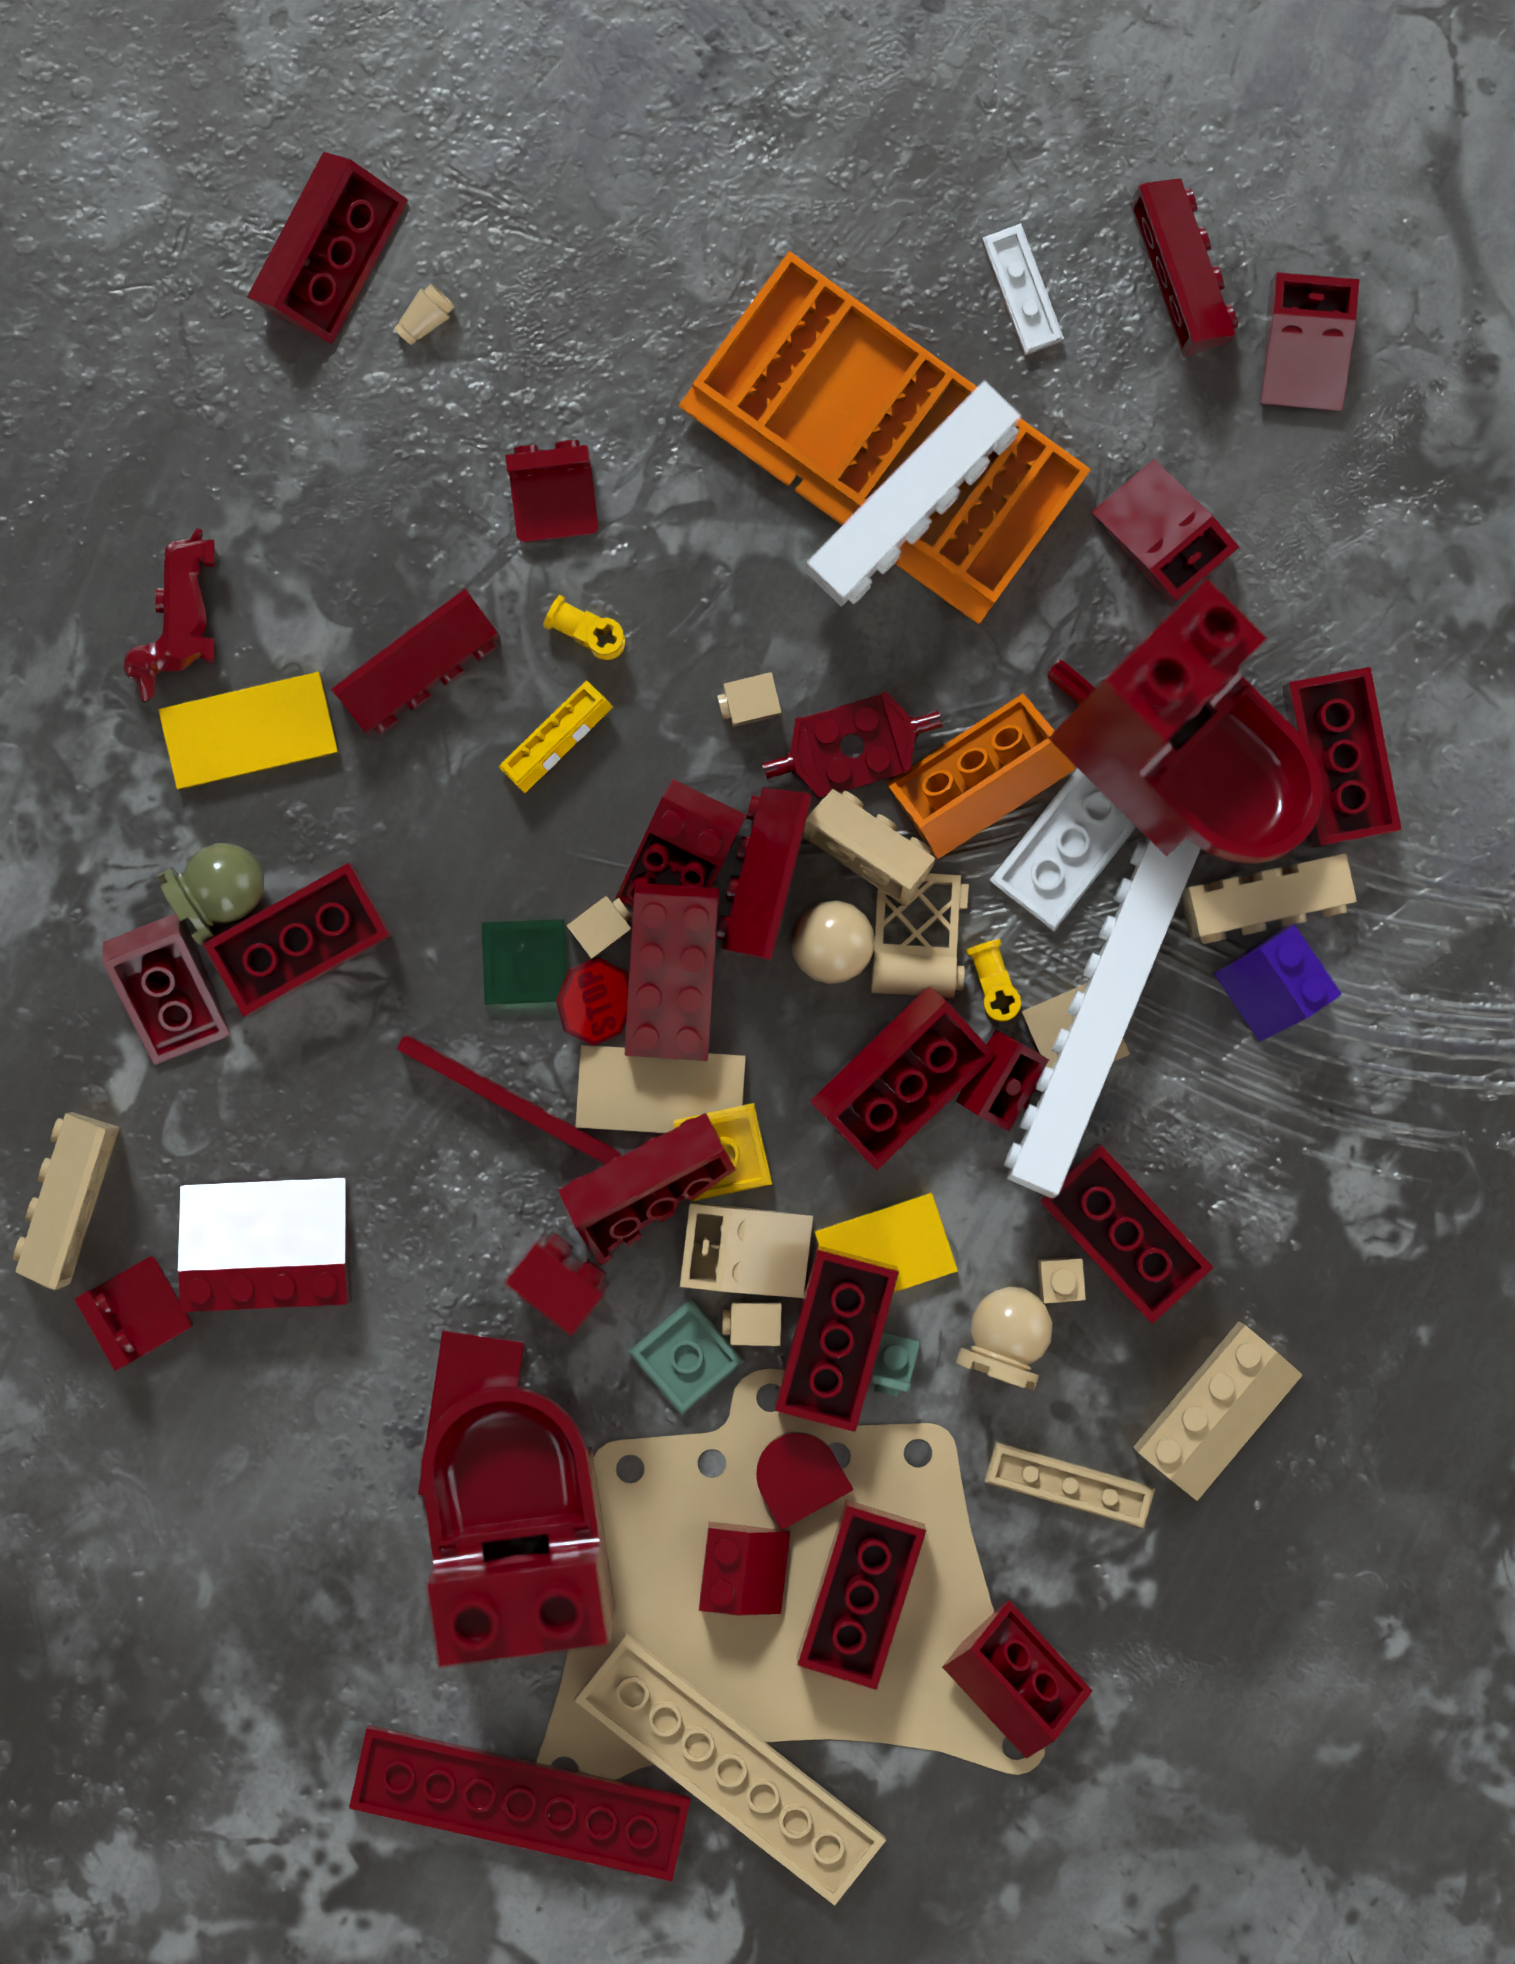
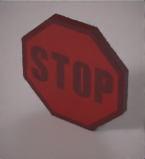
M595 957L570 968L555 1000L563 1031L592 1046L621 1034L627 1021L629 989L627 971L600 957Z

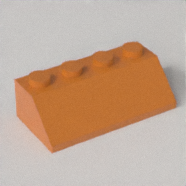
M1022 693L913 764L910 772L897 775L887 781L886 784L920 837L931 848L936 858L939 859L1076 770V768L1048 739L1055 730L1025 694Z

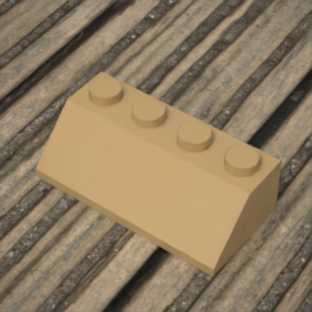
M73 1112L65 1113L64 1119H57L51 1135V1142L56 1143L51 1159L45 1158L38 1176V1181L42 1182L43 1186L39 1198H32L26 1213V1221L31 1222L26 1238L20 1237L14 1251L13 1260L18 1262L16 1273L54 1290L71 1283L120 1127Z
M1238 1321L1133 1448L1171 1481L1198 1501L1303 1374L1251 1329Z

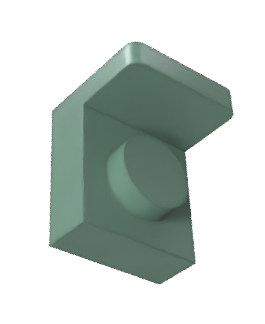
M883 1331L870 1382L876 1384L874 1391L898 1397L900 1390L909 1392L910 1380L920 1345L919 1340Z

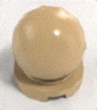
M837 900L820 902L807 909L795 924L791 938L793 956L800 969L813 980L827 984L846 982L859 975L870 962L875 947L873 928L865 914L855 906Z
M1007 1287L987 1295L981 1300L972 1314L970 1332L975 1346H971V1350L961 1347L955 1363L1034 1391L1039 1375L1030 1372V1364L1044 1355L1051 1343L1053 1323L1046 1306L1037 1295L1025 1288Z

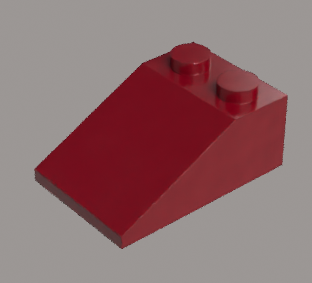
M176 913L103 942L102 964L154 1065L230 1036L229 1027L197 945L185 921H180Z

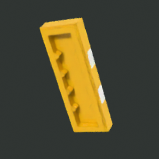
M585 681L498 767L526 793L579 740L584 738L613 706L588 681Z

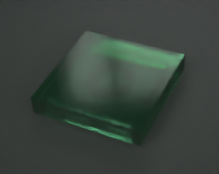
M565 919L482 922L485 1005L555 1002L567 976Z

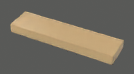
M997 1441L995 1442L984 1480L992 1485L1141 1528L1145 1526L1155 1488L1149 1485Z

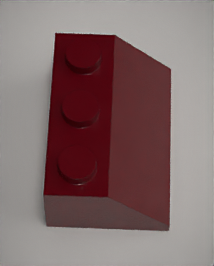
M1010 1600L1006 1601L974 1630L942 1666L949 1676L1026 1759L1055 1742L1093 1692Z

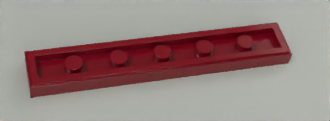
M410 1035L403 1036L397 1047V1050L604 1164H607L608 1161L615 1157L623 1156L619 1150Z

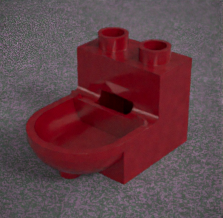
M1208 579L1115 668L1048 738L1165 856H1168L1188 838L1203 851L1224 860L1239 863L1268 862L1284 856L1298 846L1312 831L1320 814L1323 786L1320 770L1313 752L1300 733L1239 671V667L1267 638ZM1205 705L1213 715L1176 751L1171 746L1169 737L1179 727L1196 716Z
M501 1386L482 1389L463 1397L447 1409L438 1419L426 1441L421 1461V1483L433 1558V1569L426 1585L438 1666L447 1667L608 1645L615 1603L592 1446L586 1447L578 1426L563 1408L548 1397L535 1391L519 1387ZM548 1534L549 1554L514 1555L484 1563L482 1542Z

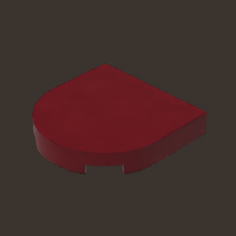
M788 1432L777 1436L765 1446L757 1463L756 1478L759 1490L781 1530L786 1529L854 1490L828 1444L809 1433Z

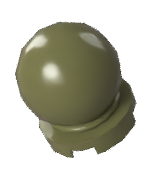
M217 843L201 848L188 860L184 873H178L173 867H170L157 875L159 881L163 883L160 887L180 921L188 917L195 930L191 936L201 946L203 943L216 937L213 929L215 923L232 924L247 918L259 905L264 889V875L259 861L249 850L236 844Z

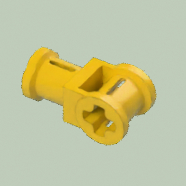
M558 595L554 600L543 623V628L547 630L554 628L572 637L576 643L590 649L594 656L604 661L618 658L626 645L623 630L614 619L600 618L587 610L583 612L566 603V597ZM609 631H612L615 641L614 645L606 643L603 648L600 647L597 638L598 634L605 636Z
M1000 938L976 945L965 951L967 956H971L974 961L985 996L984 1009L987 1015L995 1021L1007 1022L1018 1014L1021 998L1018 991L1013 988L1008 971L1005 968L999 948L1002 945ZM997 992H1003L1005 997L1012 996L1014 999V1003L1009 1005L1008 1014L1002 1015L1000 1009L993 1010L990 1003L996 1001Z

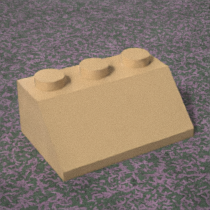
M832 789L807 817L803 838L906 907L934 866L936 858L930 855L932 853L931 848L917 838L912 837L909 841L897 833L898 827L885 816L878 814L875 818L863 810L864 804L851 793L844 791L840 794Z

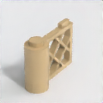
M929 873L922 882L926 884L915 892L906 907L901 905L898 909L886 897V893L877 888L871 993L919 996L930 986L941 997L954 998L955 990L963 991L965 969L964 966L957 965L959 909L967 910L969 884H961V875ZM933 884L952 885L951 901L939 911L923 895ZM917 898L934 915L918 930L901 914ZM886 905L892 914L884 920ZM949 909H950V924H949L948 921L942 916V915H943L945 912H947ZM896 917L912 934L901 945L883 944L884 927ZM938 920L949 932L948 948L931 947L920 934ZM917 939L922 946H912L909 944Z

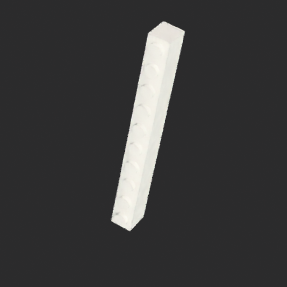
M1148 838L1146 842L1138 841L1130 859V863L1136 865L1131 879L1123 878L1114 898V901L1120 903L1115 917L1107 916L1098 938L1105 940L1099 955L1091 954L1085 967L1083 976L1089 978L1083 993L1077 990L1070 1003L1067 1013L1072 1015L1073 1019L1068 1031L1061 1028L1052 1047V1052L1058 1054L1052 1069L1045 1066L1037 1083L1036 1090L1042 1092L1036 1107L1033 1105L1028 1106L1022 1119L1020 1128L1026 1130L1020 1145L1013 1143L1005 1160L1004 1166L1010 1168L1006 1179L1050 1198H1054L1059 1194L1199 854L1200 848L1188 838L1168 856H1165Z

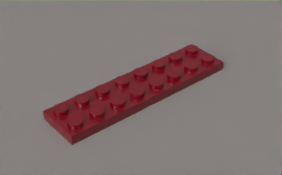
M368 1724L349 1809L673 1881L691 1797Z

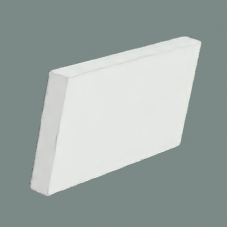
M1077 768L989 881L1048 928L1055 931L1131 835L1136 826Z

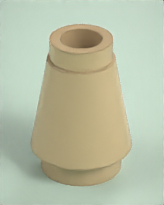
M430 284L425 290L420 288L394 329L407 343L413 345L417 340L450 318L448 313L455 306L436 286Z

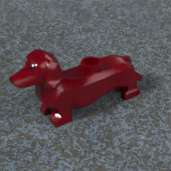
M196 528L190 539L173 541L165 548L164 588H156L155 593L156 613H164L162 635L154 643L131 648L124 658L125 674L129 679L137 683L141 700L144 703H147L155 696L156 678L159 672H181L200 658L206 664H214V638H203L207 626L206 611L197 579L200 573V562H204L206 567H214V540H202L203 531L199 528Z

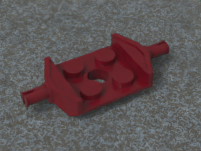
M885 691L873 697L806 717L795 718L791 751L786 754L787 757L762 763L764 770L777 768L765 772L766 778L768 780L769 778L792 772V774H797L817 798L820 799L826 797L832 789L840 793L910 772L915 738L919 737V733L940 727L943 728L942 720L929 723V721L939 719L941 717L940 713L937 710L914 719L913 716L909 717L892 696ZM856 735L863 740L864 750L860 756L849 758L842 753L840 743L845 736Z

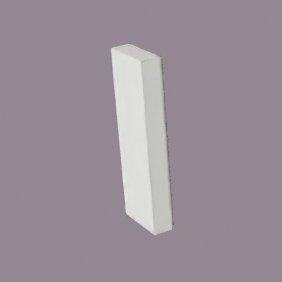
M1018 224L983 237L984 249L1024 355L1063 342V334L1022 225Z

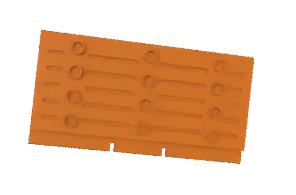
M789 251L695 379L691 389L678 407L788 487L796 476L801 478L803 481L796 487L795 492L843 526L978 387ZM1021 418L1016 425L1019 433L1015 436L1016 439L1001 455L993 451L987 457L990 460L987 469L971 485L964 481L958 487L961 492L957 495V500L942 515L936 510L928 518L931 521L928 525L929 528L913 545L906 540L899 547L902 552L899 555L900 558L895 562L898 567L977 624L981 623L1091 471L1089 467Z

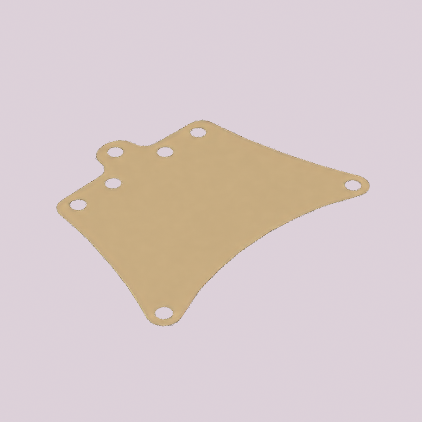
M768 1368L754 1371L739 1382L733 1393L730 1416L725 1424L716 1431L700 1434L616 1440L606 1443L598 1449L594 1456V1464L615 1603L608 1645L568 1650L561 1684L536 1760L537 1763L551 1766L555 1759L563 1756L569 1757L576 1762L578 1772L613 1780L640 1768L655 1765L574 1702L577 1694L625 1634H628L764 1742L832 1739L886 1743L939 1751L991 1769L1015 1775L1028 1773L1039 1765L1044 1756L1045 1748L1027 1759L1024 1757L1023 1759L1014 1760L1007 1757L1002 1748L1005 1735L942 1668L957 1647L994 1613L970 1528L955 1440L948 1430L937 1424L913 1423L858 1425L856 1432L777 1411L767 1412L758 1405L756 1399L757 1392L762 1386L769 1383L780 1387L784 1372L782 1369ZM788 1432L809 1433L822 1439L828 1445L835 1442L844 1444L849 1449L851 1458L848 1466L843 1471L854 1490L784 1529L791 1531L781 1614L738 1616L699 1611L709 1521L781 1530L757 1484V1463L765 1446L777 1436ZM915 1439H922L928 1442L932 1449V1458L929 1463L919 1468L909 1465L904 1457V1448L907 1443ZM710 1449L721 1452L726 1460L724 1472L714 1478L704 1476L698 1468V1458L704 1451ZM635 1455L642 1460L645 1469L639 1481L625 1483L617 1476L616 1466L623 1456ZM845 1499L924 1523L927 1529L877 1690L797 1665L796 1656Z

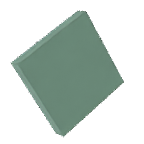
M692 1298L628 1351L681 1415L745 1362L742 1356L730 1345V1342Z

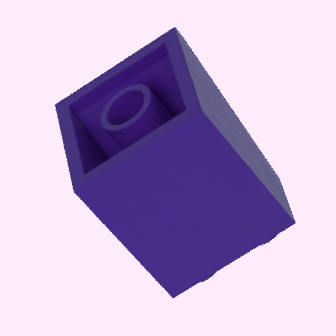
M1295 925L1280 927L1213 973L1259 1042L1309 1018L1342 995Z

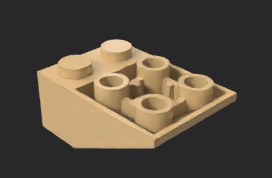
M690 1201L680 1287L804 1298L813 1216Z

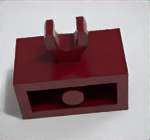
M995 1029L987 1046L996 1056L962 1088L956 1102L977 1116L1009 1132L1021 1110L1024 1109L1026 1111L1028 1106L1031 1105L1030 1096L1034 1092L1039 1091L1036 1090L1038 1079L1049 1059Z

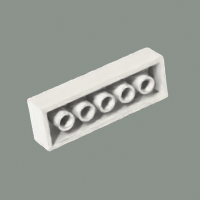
M984 380L807 562L806 573L841 607L848 600L854 605L871 588L872 581L869 578L877 570L882 575L885 574L900 558L899 555L902 551L899 547L906 540L913 545L929 528L928 525L931 523L928 519L935 510L942 515L957 500V495L961 492L958 487L964 481L971 485L987 469V465L990 462L987 457L993 451L1001 455L1016 439L1015 436L1019 433L1016 425L1021 415Z

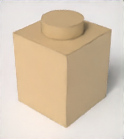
M772 672L724 683L725 694L717 695L723 720L731 718L733 727L781 716V708Z
M605 896L566 926L590 958L593 959L632 930L627 922L633 916L619 898L611 902Z
M1067 1256L1037 1259L1040 1299L1043 1303L1086 1300L1083 1261L1081 1257Z
M732 1300L731 1310H723L722 1335H731L730 1345L780 1346L781 1302Z

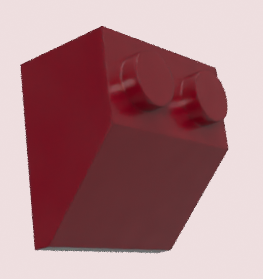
M709 1521L699 1611L738 1616L781 1614L791 1531Z

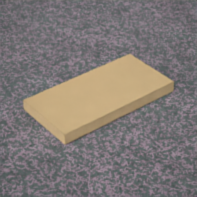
M581 1045L575 1127L667 1133L674 1129L673 1122L676 1119L742 1106L746 1056L708 1053V1061L625 1056V1048Z

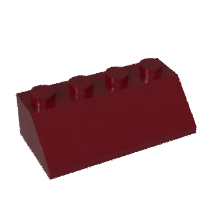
M323 151L247 298L276 317L332 345L408 199L351 159Z
M1181 178L1146 182L1138 185L1130 205L1183 357L1185 358L1230 342L1235 336L1234 329L1238 328V321L1232 305H1225L1220 291L1225 289L1221 271L1217 265L1212 267L1207 251L1211 250V243L1205 227L1198 228L1193 214L1198 211L1192 189L1190 187L1185 189Z
M463 589L331 688V690L365 733L371 735L376 731L380 736L398 723V719L395 716L405 708L409 707L413 711L432 697L428 691L442 682L444 686H447L465 672L461 666L473 657L480 661L491 654L498 647L495 641L500 638V635L468 591Z

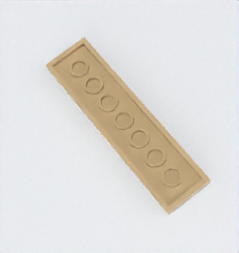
M628 1634L622 1637L574 1699V1702L834 1906L886 1841V1837Z

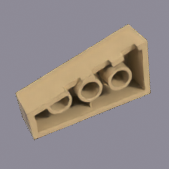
M1346 853L1247 876L1221 880L1206 885L1189 887L1184 889L1181 895L1190 938L1201 937L1202 944L1227 939L1225 931L1241 928L1242 935L1267 930L1265 922L1277 919L1282 920L1283 926L1306 922V913L1322 910L1323 918L1347 913L1346 904L1357 902Z

